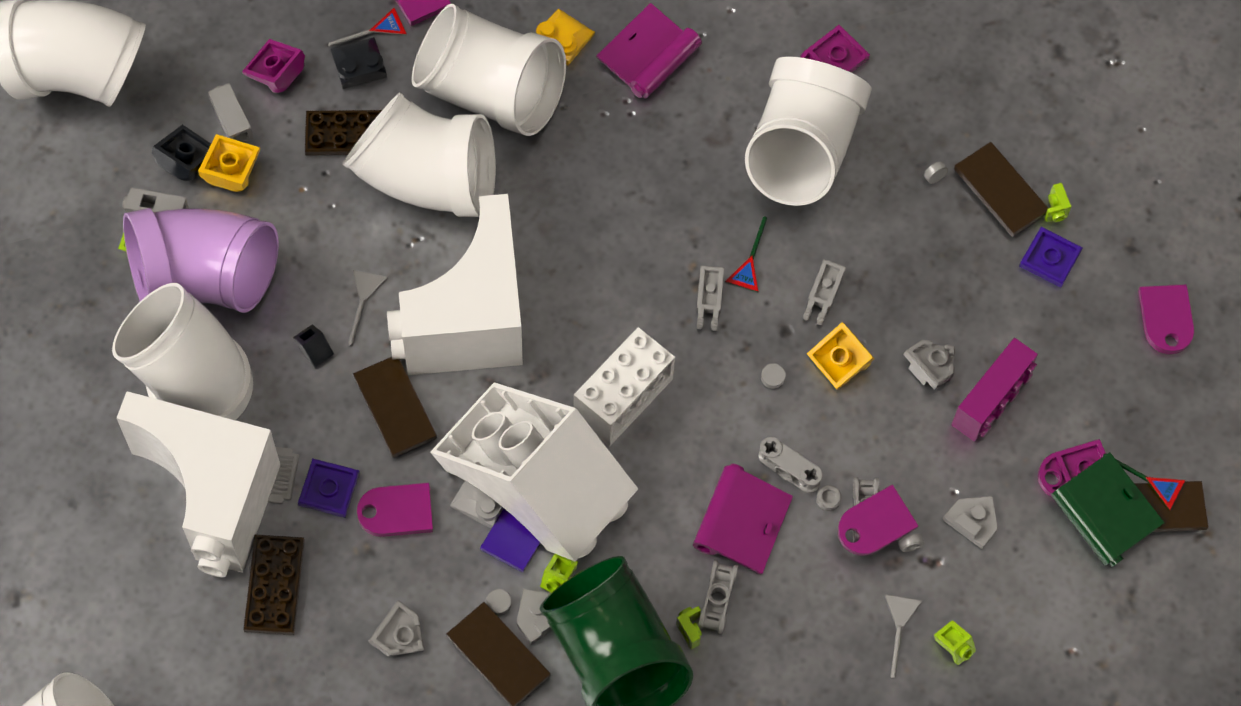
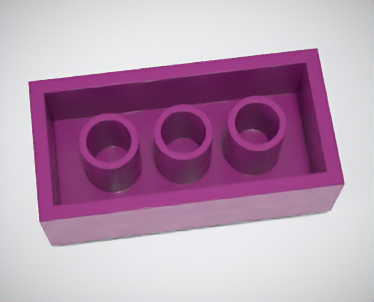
M1014 337L958 406L951 425L974 442L979 436L984 438L991 429L994 419L998 420L1001 417L1007 403L1013 402L1022 384L1026 385L1033 376L1032 372L1037 367L1035 360L1038 354Z

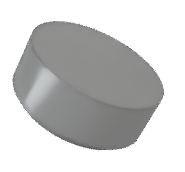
M936 162L928 167L924 177L930 184L936 183L947 174L948 168L943 162Z
M768 364L762 370L761 381L767 388H779L785 381V371L778 364Z
M823 486L817 493L816 502L822 510L833 511L840 505L841 493L834 486Z
M912 534L901 538L898 544L901 551L910 552L921 548L924 545V540L921 534Z
M495 589L488 594L486 604L496 615H504L511 608V597L505 590Z

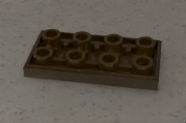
M382 110L306 111L305 156L348 155Z
M989 142L957 163L954 167V170L1012 237L1045 216L1047 209H1049L992 142Z
M390 357L353 373V377L392 458L437 439V435L400 359L393 360Z
M1185 481L1170 511L1149 483H1134L1164 521V524L1153 532L1208 529L1202 481Z
M254 535L244 632L295 634L305 543L304 537Z
M485 602L480 604L446 633V637L510 706H517L551 676V673Z

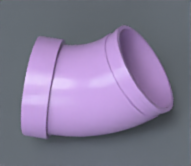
M150 208L127 212L123 216L126 251L139 301L163 285L178 283L200 303L215 304L245 313L252 310L267 291L275 271L279 250L278 233L272 223L234 212L213 209H173L153 212Z

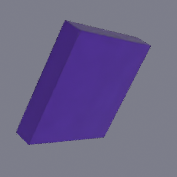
M1040 227L1019 267L1061 288L1083 247Z
M312 458L298 500V506L346 518L360 471Z
M504 508L482 543L480 550L524 573L541 543Z

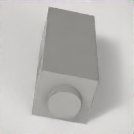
M230 83L216 86L213 90L209 91L211 105L227 138L240 142L254 139L251 126Z
M133 187L130 188L129 195H125L123 200V209H125L126 213L150 208L153 212L189 209L185 197Z

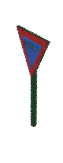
M766 216L762 218L749 259L725 281L726 283L759 292L753 259L767 221Z
M1117 460L1123 469L1148 482L1170 511L1185 480L1147 477Z

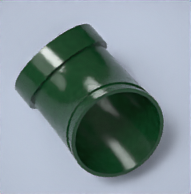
M623 556L611 557L584 569L557 587L540 605L542 615L548 620L549 626L560 642L582 683L581 694L586 706H673L690 688L693 681V671L682 648L671 640L653 604Z

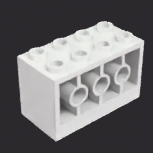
M638 327L574 394L573 407L579 411L596 435L607 445L611 446L673 380L675 356Z

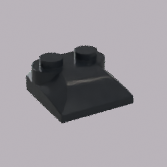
M375 37L330 49L343 89L387 78L383 58L380 55Z
M182 124L155 144L152 148V154L159 166L180 180L190 181L197 176V171L211 143Z

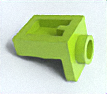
M1054 184L1048 195L1049 204L1052 208L1047 209L1045 215L1046 222L1063 221L1068 217L1071 209V204L1063 184Z
M554 554L544 570L540 587L552 593L557 587L572 577L577 569L578 561H572Z
M699 606L693 609L688 607L678 614L679 616L676 621V626L690 650L700 645V636H702L697 623H692L701 615Z
M953 620L934 634L935 641L952 654L954 663L957 665L970 659L976 652L972 636Z

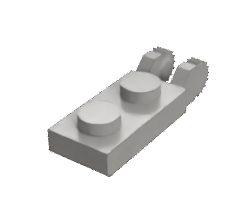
M825 259L823 260L808 297V305L803 316L804 320L808 321L811 317L813 306L816 305L822 308L817 318V324L822 326L827 311H830L846 267Z
M700 266L696 311L698 312L697 329L702 330L704 326L703 314L713 313L711 328L712 331H717L724 268Z

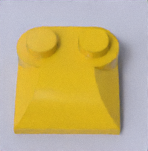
M559 8L547 21L541 22L536 28L537 34L556 39L561 43L565 52L567 66L595 35V31Z
M216 134L198 170L199 176L208 184L234 192L242 191L249 184L248 178L260 152V147Z
M843 322L807 353L837 390L860 371L866 370L875 359Z

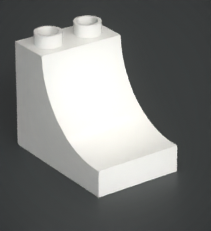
M508 194L479 196L480 215L474 239L464 256L453 268L433 282L412 290L399 292L400 310L387 311L392 359H405L408 375L523 365L521 318Z
M495 382L431 451V454L446 472L462 478L495 500L523 524L547 551L572 561L586 556L594 549L597 543L596 537L609 522L619 519L628 508L627 501L638 490L637 486L576 408Z
M127 391L116 419L131 453L149 459L164 467L186 489V512L182 528L191 547V552L195 559L199 561L198 569L216 577H226L228 569L243 573L254 543V535L257 534L269 495L280 468V461L271 430Z

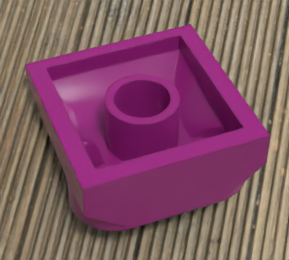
M269 39L244 68L242 73L260 83L268 85L274 93L283 92L303 70L305 55L298 48Z

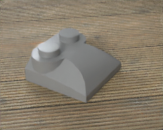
M464 481L450 505L451 508L490 528L493 527L504 509L495 500L467 481Z

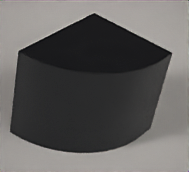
M313 324L293 337L303 355L314 367L334 355L322 331Z

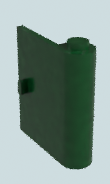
M1110 452L1051 494L1052 498L1104 566L1110 564L1113 567L1124 559L1121 554L1164 524V521Z

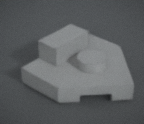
M921 340L903 354L911 363L908 369L923 386L929 383L935 390L954 376L955 346H941L932 344V341Z
M992 496L958 499L943 517V521L981 549L984 548L998 529Z
M523 589L517 626L532 645L552 631L547 622L548 620L540 611V605L550 593Z
M398 600L368 642L388 657L424 651L418 614Z

